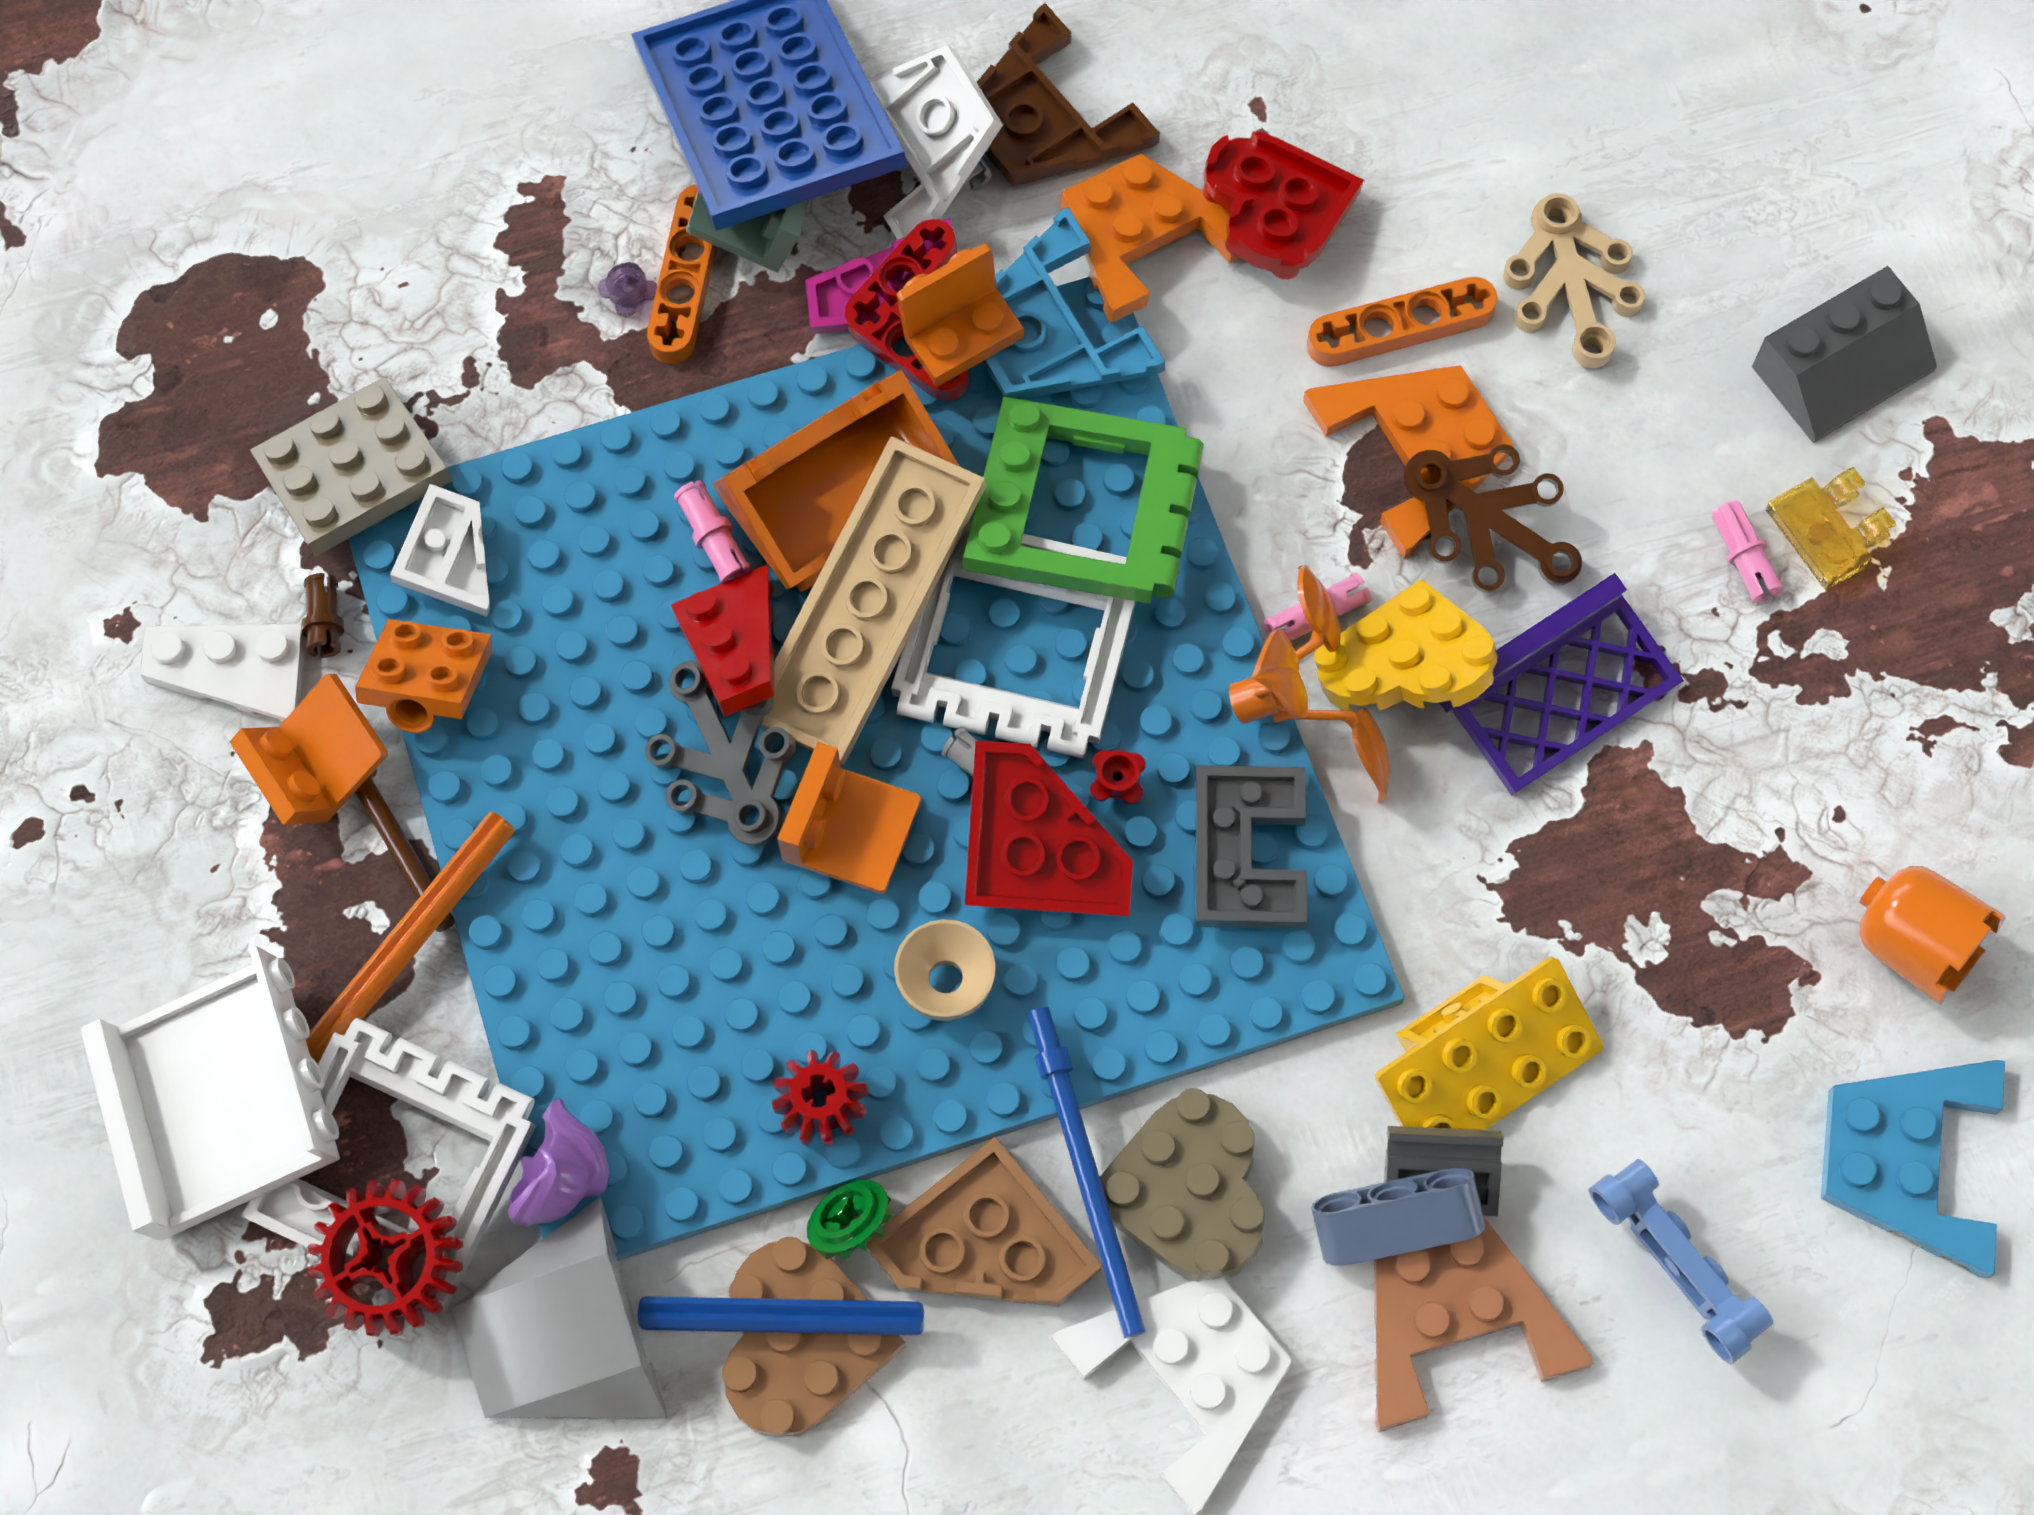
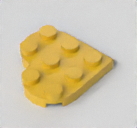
M1422 579L1341 632L1340 645L1337 651L1330 653L1325 645H1322L1314 653L1317 677L1323 693L1331 704L1350 711L1351 704L1364 706L1376 703L1378 710H1384L1403 700L1424 709L1425 702L1439 703L1451 700L1453 708L1459 707L1478 698L1492 685L1494 681L1492 671L1498 659L1494 640L1486 629Z

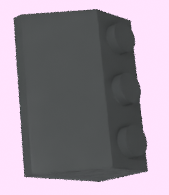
M1886 266L1766 336L1752 368L1812 443L1931 374L1936 370L1937 364L1920 303L1891 268Z

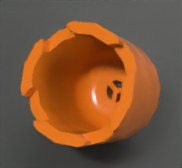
M1909 866L1901 869L1887 882L1878 876L1869 885L1859 901L1861 905L1867 908L1860 922V937L1863 945L1877 959L1939 1005L1947 997L1948 989L1954 992L1986 950L1979 945L1990 930L1997 933L2006 918L2005 915L1924 866Z

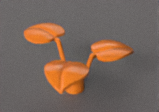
M1308 565L1299 566L1298 596L1305 618L1313 629L1311 639L1307 644L1295 651L1290 639L1282 629L1272 631L1261 650L1252 676L1231 683L1229 686V697L1233 711L1242 724L1271 715L1276 723L1288 719L1340 720L1346 722L1352 728V739L1359 758L1379 792L1377 802L1386 801L1390 777L1389 754L1381 729L1371 713L1366 708L1359 709L1357 714L1350 710H1308L1307 691L1299 673L1298 661L1321 647L1323 643L1330 653L1337 651L1341 640V629L1337 610L1328 591Z

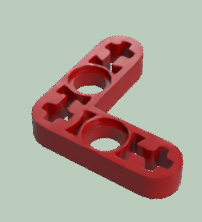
M928 219L913 228L850 298L845 306L844 316L849 333L856 341L895 370L899 371L901 369L907 379L933 398L940 401H952L961 397L969 387L970 376L968 370L956 376L953 382L949 380L936 387L915 354L909 357H901L893 351L895 342L899 338L904 337L896 295L898 291L890 289L887 285L890 276L899 271H907L913 274L914 277L919 274H930L946 265L951 257L957 253L956 238L951 226L940 219ZM942 238V250L933 247L926 253L924 242L927 239L935 243ZM922 258L925 270L918 263ZM878 292H880L882 297L885 299L881 304L879 302L877 294ZM876 310L878 322L874 324L867 320L861 325L859 314L864 312L870 315Z

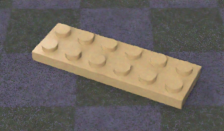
M892 436L890 437L774 661V705L772 710L764 716L761 727L765 729L780 727L793 736L795 743L811 751H814L817 742L838 748L840 763L844 766L987 486L984 477ZM761 702L752 705L750 708L758 706Z

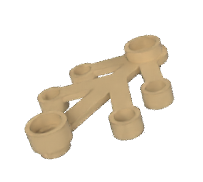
M1562 193L1550 194L1535 205L1531 216V224L1535 231L1518 255L1511 256L1507 260L1503 271V280L1507 286L1513 289L1520 290L1528 287L1535 273V263L1551 243L1557 260L1530 298L1523 299L1518 304L1514 321L1516 326L1524 332L1533 333L1539 331L1544 325L1547 308L1564 286L1577 331L1572 344V354L1575 360L1585 368L1602 367L1611 359L1616 345V338L1609 327L1597 323L1586 284L1611 298L1612 307L1619 315L1632 317L1638 314L1645 300L1643 288L1637 283L1624 282L1612 275L1622 273L1629 267L1633 250L1626 241L1612 239L1582 222L1581 211L1573 198ZM1549 218H1558L1563 223H1554ZM1574 241L1600 254L1602 268L1579 256ZM1617 252L1624 259L1614 260L1609 256V253ZM1521 268L1526 271L1527 275L1517 276L1512 273L1511 269ZM1630 295L1636 300V303L1628 304L1621 299V296ZM1533 311L1539 318L1534 320L1528 319L1523 315V312ZM1588 346L1595 347L1599 350L1600 354L1590 353L1584 348Z

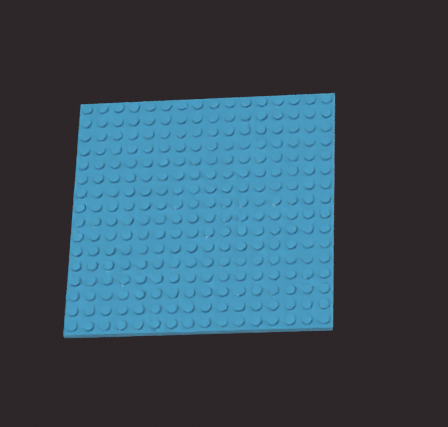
M1090 277L1056 286L1095 349L1139 327L1134 313L1113 323L1109 322L1103 311L1104 301L1099 289H1094ZM901 337L895 342L893 351L901 357L914 355L905 341V337ZM862 344L447 467L453 481L441 488L480 503L490 611L487 617L391 582L390 574L423 498L348 539L377 641L388 619L491 634L492 652L463 718L436 716L433 725L428 731L409 733L402 730L440 870L446 866L488 813L492 811L498 813L512 824L515 829L511 838L454 906L452 914L499 1083L535 1099L534 1106L527 1120L534 1123L536 1127L521 1158L525 1156L534 1157L545 1139V1121L542 1115L550 1103L559 1098L565 1102L566 1110L593 1130L606 1150L610 1168V1177L606 1190L596 1196L582 1198L578 1205L561 1219L551 1223L539 1224L543 1239L597 1198L601 1197L617 1252L614 1254L616 1260L620 1261L831 1192L839 1186L852 1181L874 1178L990 1140L994 1137L1057 1118L1058 1115L1047 1079H1041L1035 1056L1039 1054L1028 1017V1012L1040 1007H1049L1060 1046L1067 1047L1073 1070L1069 1072L1079 1110L1402 1005L1404 1001L1403 993L1295 720L1288 719L1276 723L1271 715L1242 724L1233 711L1229 697V686L1231 683L1252 676L1264 642L1198 476L1195 477L1197 483L1191 513L1187 518L1189 523L1181 558H1179L1180 568L1175 593L1171 597L1153 595L1151 604L1136 601L1099 744L1088 742L1085 757L1082 759L1047 750L1050 732L1042 731L1037 748L1033 747L1133 860L1130 916L964 905L973 777L941 754L950 736L957 740V737L954 735L957 729L943 726L946 708L938 707L934 723L897 715L900 697L892 695L891 687L899 659L844 766L841 765L843 769L917 793L921 797V805L884 894H878L782 861L777 838L813 751L797 743L793 756L785 763L773 798L781 810L780 828L777 834L764 844L757 846L743 844L731 834L728 822L698 813L682 815L667 804V789L673 782L681 779L688 780L698 786L703 794L733 800L724 781L675 767L663 770L650 763L645 755L647 742L658 734L670 736L682 747L712 755L690 707L676 699L669 689V678L674 668L685 661H696L675 619L670 604L721 584V581L705 550L697 548L692 539L694 530L680 505L674 499V495L678 489L690 482H693L695 485L697 480L703 481L721 517L725 516L730 520L734 528L731 534L752 570L767 565L766 560L722 502L712 483L864 389L897 372V370ZM980 362L968 369L970 376L969 387L961 397L952 401L935 399L908 379L959 466L983 477L1003 400L1002 393L984 363ZM1158 374L1022 399L1178 427ZM1046 438L1023 534L1127 557L1149 455L1124 451V454L1075 446L1073 442ZM973 512V514H972V516H971V518H970V520H969V521H971V522H972V519H973L974 512ZM768 565L773 579L771 606L773 609L774 625L771 626V643L774 649L775 661L813 586L803 592H800L796 585L786 589ZM953 576L949 590V603L937 645L933 647L927 672L1079 708L1086 684L1083 676L1096 627H1101L1105 611ZM694 673L686 676L682 683L683 689L693 685L695 681ZM713 695L711 701L730 741H732L742 710L724 717ZM990 718L985 735L967 731L978 741L1015 743L995 738L998 720ZM760 727L745 771L752 788L765 758L759 749V739L762 733L767 730L763 727ZM778 737L772 741L771 753H777L783 748L785 743L784 737ZM669 744L662 745L657 751L658 760L665 759L669 755ZM1102 750H1122L1128 753H1138L1144 758L1146 768L1140 774L1139 785L1143 788V797L1139 802L1127 804L1123 799L1109 798L1104 802H1100L1092 797L1090 785L1096 779V769L1092 761L1096 753ZM1197 765L1305 767V825H1251L1252 869L1307 870L1306 929L1196 927ZM1115 773L1113 779L1121 781L1123 776L1120 773ZM690 789L680 793L678 797L679 806L689 802L691 798ZM752 809L747 814L745 819L747 826L753 825L758 821L760 815L758 809ZM942 919L957 920L979 931L988 941L994 953L996 964L995 981L984 1003L973 1013L950 1021L933 1020L914 1011L902 998L896 986L894 974L895 957L899 946L906 936L925 923ZM941 965L933 970L929 982L936 991L951 993L959 988L963 976L956 967ZM810 1049L817 1052L819 1062L822 1064L825 1063L827 1056L832 1051L840 1054V1068L846 1064L855 1063L859 1069V1074L855 1081L866 1083L868 1095L858 1100V1102L866 1107L867 1113L865 1118H848L854 1129V1134L851 1137L844 1136L838 1128L832 1130L834 1142L830 1147L824 1146L821 1133L816 1132L813 1141L809 1145L801 1144L799 1138L801 1128L788 1134L785 1133L781 1127V1122L786 1115L774 1113L772 1101L783 1096L775 1090V1079L779 1077L792 1078L786 1066L789 1059H794L803 1068L808 1066L807 1052ZM819 1089L814 1091L815 1097L813 1102L815 1107L825 1106L826 1090Z

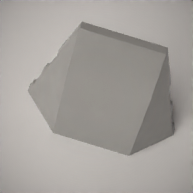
M601 1197L597 1198L452 1306L485 1418H668L652 1364L647 1362L614 1254L617 1252Z

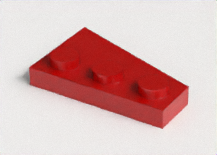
M768 564L670 604L675 619L724 717L775 696L774 649L771 643V626L774 625L773 609L771 606L773 579Z

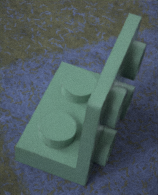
M697 191L686 232L778 273L800 236L809 200L716 231L702 198Z

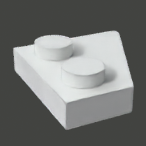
M430 484L390 574L391 582L487 617L490 611L480 503Z

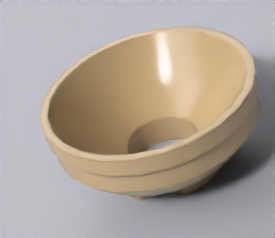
M942 919L930 921L917 927L906 936L899 946L895 957L894 974L896 986L902 998L914 1011L933 1020L950 1021L973 1013L987 999L995 981L996 964L994 953L988 941L979 931L957 920ZM941 965L954 966L963 976L959 988L951 993L938 992L930 985L931 973Z

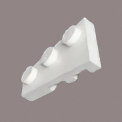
M301 623L145 626L140 675L146 683L202 700L210 698L233 705L239 711L253 715L257 712L277 718L283 723L301 702L306 637L301 632Z

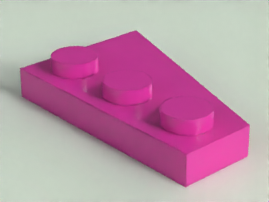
M948 218V219H946V220H943L944 222H947V223L951 226V219H950V218ZM904 238L892 242V247L866 258L857 257L805 280L811 334L849 331L844 316L845 306ZM942 238L935 243L928 239L924 242L926 253L933 247L939 250L943 249ZM922 258L918 263L925 270ZM899 271L890 276L887 285L894 291H900L914 276L907 271ZM878 292L877 294L879 302L881 304L885 299L882 297L880 292ZM876 310L870 315L864 312L859 314L861 325L867 320L874 324L878 322Z

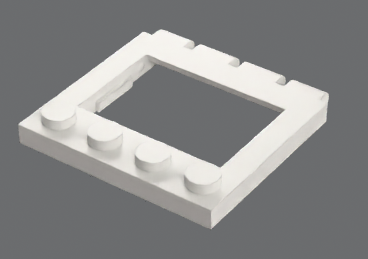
M969 521L901 653L891 687L892 695L900 697L897 715L934 723L938 707L940 706L946 708L943 726L956 729L963 727L969 732L985 735L991 718L998 720L995 738L1015 743L1031 744L1037 748L1041 732H1050L1047 750L1084 759L1088 742L1096 744L1100 742L1136 601L962 570L963 555L972 523ZM1023 534L1020 545L1125 564L1127 557ZM953 576L1105 611L1101 627H1096L1083 676L1086 684L1079 708L927 672L933 647L937 645L949 603V590Z
M355 1018L351 1022L345 1036L334 1032L318 1063L324 1078V1087L320 1091L325 1108L331 1114L349 1077H352L491 1142L480 1166L474 1167L451 1214L456 1219L457 1225L445 1236V1238L457 1237L463 1240V1248L458 1251L449 1252V1259L462 1262L464 1269L458 1273L447 1271L444 1280L453 1283L458 1288L536 1127L534 1123L527 1120L534 1106L535 1099L498 1083L486 1102L483 1098L489 1087L490 1078L449 1060L444 1065L438 1079H436L434 1075L441 1062L440 1055L403 1038H399L395 1042L389 1056H386L385 1053L392 1040V1033L364 1020ZM298 1178L250 1200L241 1217L308 1247L309 1244L313 1243L322 1245L325 1235L318 1233L314 1229V1224L320 1221L332 1225L335 1220L328 1211V1205L335 1202L346 1209L349 1205L347 1201ZM375 1216L379 1225L386 1227L391 1236L403 1231L412 1233L384 1218ZM357 1233L354 1234L349 1243L345 1264L350 1262L359 1251L360 1242ZM383 1247L381 1250L384 1258L376 1264L378 1267L388 1269L390 1266L387 1258L394 1253V1250ZM426 1252L419 1255L411 1266V1276L414 1284L418 1282L423 1272ZM438 1291L435 1297L442 1303L443 1311L446 1312L454 1294L451 1295Z

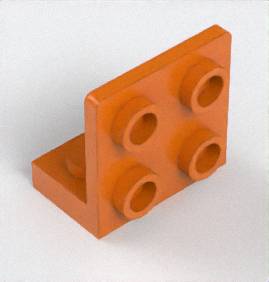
M983 243L974 249L967 248L959 251L951 257L946 265L930 274H919L910 279L903 289L896 294L905 341L936 387L1024 338L1023 326L997 290L993 253L987 243Z
M325 674L279 727L241 728L230 740L231 746L283 825L328 822L388 756L387 749L337 674Z
M817 742L777 838L782 861L878 894H884L921 805V797L917 793L841 768L838 748Z

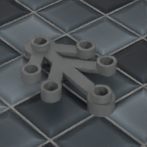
M685 661L676 666L669 678V689L676 699L690 707L712 755L682 747L670 736L658 734L647 742L645 747L646 758L650 763L663 770L675 767L724 781L733 800L703 794L698 786L688 780L681 779L673 782L667 789V804L682 815L698 813L728 822L731 834L743 844L750 846L764 844L771 840L780 828L781 810L773 798L785 763L795 752V740L791 734L780 727H771L762 733L759 739V749L765 758L752 788L745 771L764 716L773 708L774 696L761 701L756 707L742 709L732 741H730L711 701L713 693L698 662ZM694 673L695 681L693 685L683 689L682 683L686 676ZM778 737H784L785 743L783 748L777 753H771L772 741ZM669 744V755L665 759L658 760L657 751L662 745ZM690 789L691 798L689 802L679 806L678 797L680 793ZM752 809H758L760 813L758 821L753 825L747 826L745 822L747 814Z

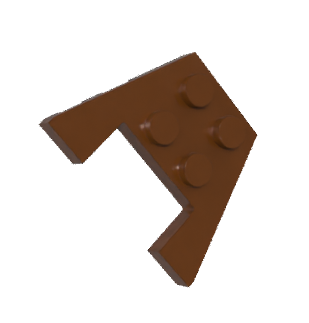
M1046 3L1039 6L1034 12L1033 21L1023 33L1019 31L1009 42L1008 51L995 66L990 65L976 82L1003 124L985 151V155L1013 187L1152 148L1159 144L1160 132L1133 102L1091 128L1039 69L1038 64L1071 44V31Z

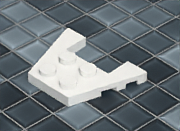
M948 45L893 68V74L872 83L869 81L905 151L907 160L921 181V184L883 216L897 240L906 237L922 221L940 219L1003 126L957 51Z
M1223 1276L1217 1279L1199 1278V1281H1191L1137 1301L1146 1330L1141 1335L1124 1339L1116 1310H1112L1058 1330L1051 1336L1052 1342L1083 1380L1125 1346L1131 1344L1205 1434L1203 1439L1161 1473L1162 1479L1191 1515H1198L1205 1506L1211 1493L1292 1363V1359Z

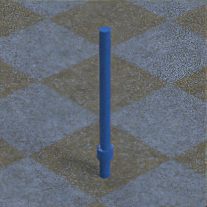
M1040 1007L1028 1012L1039 1054L1035 1056L1041 1079H1047L1123 1337L1124 1339L1135 1337L1145 1333L1146 1330L1070 1080L1069 1072L1073 1070L1067 1047L1060 1046L1049 1007Z

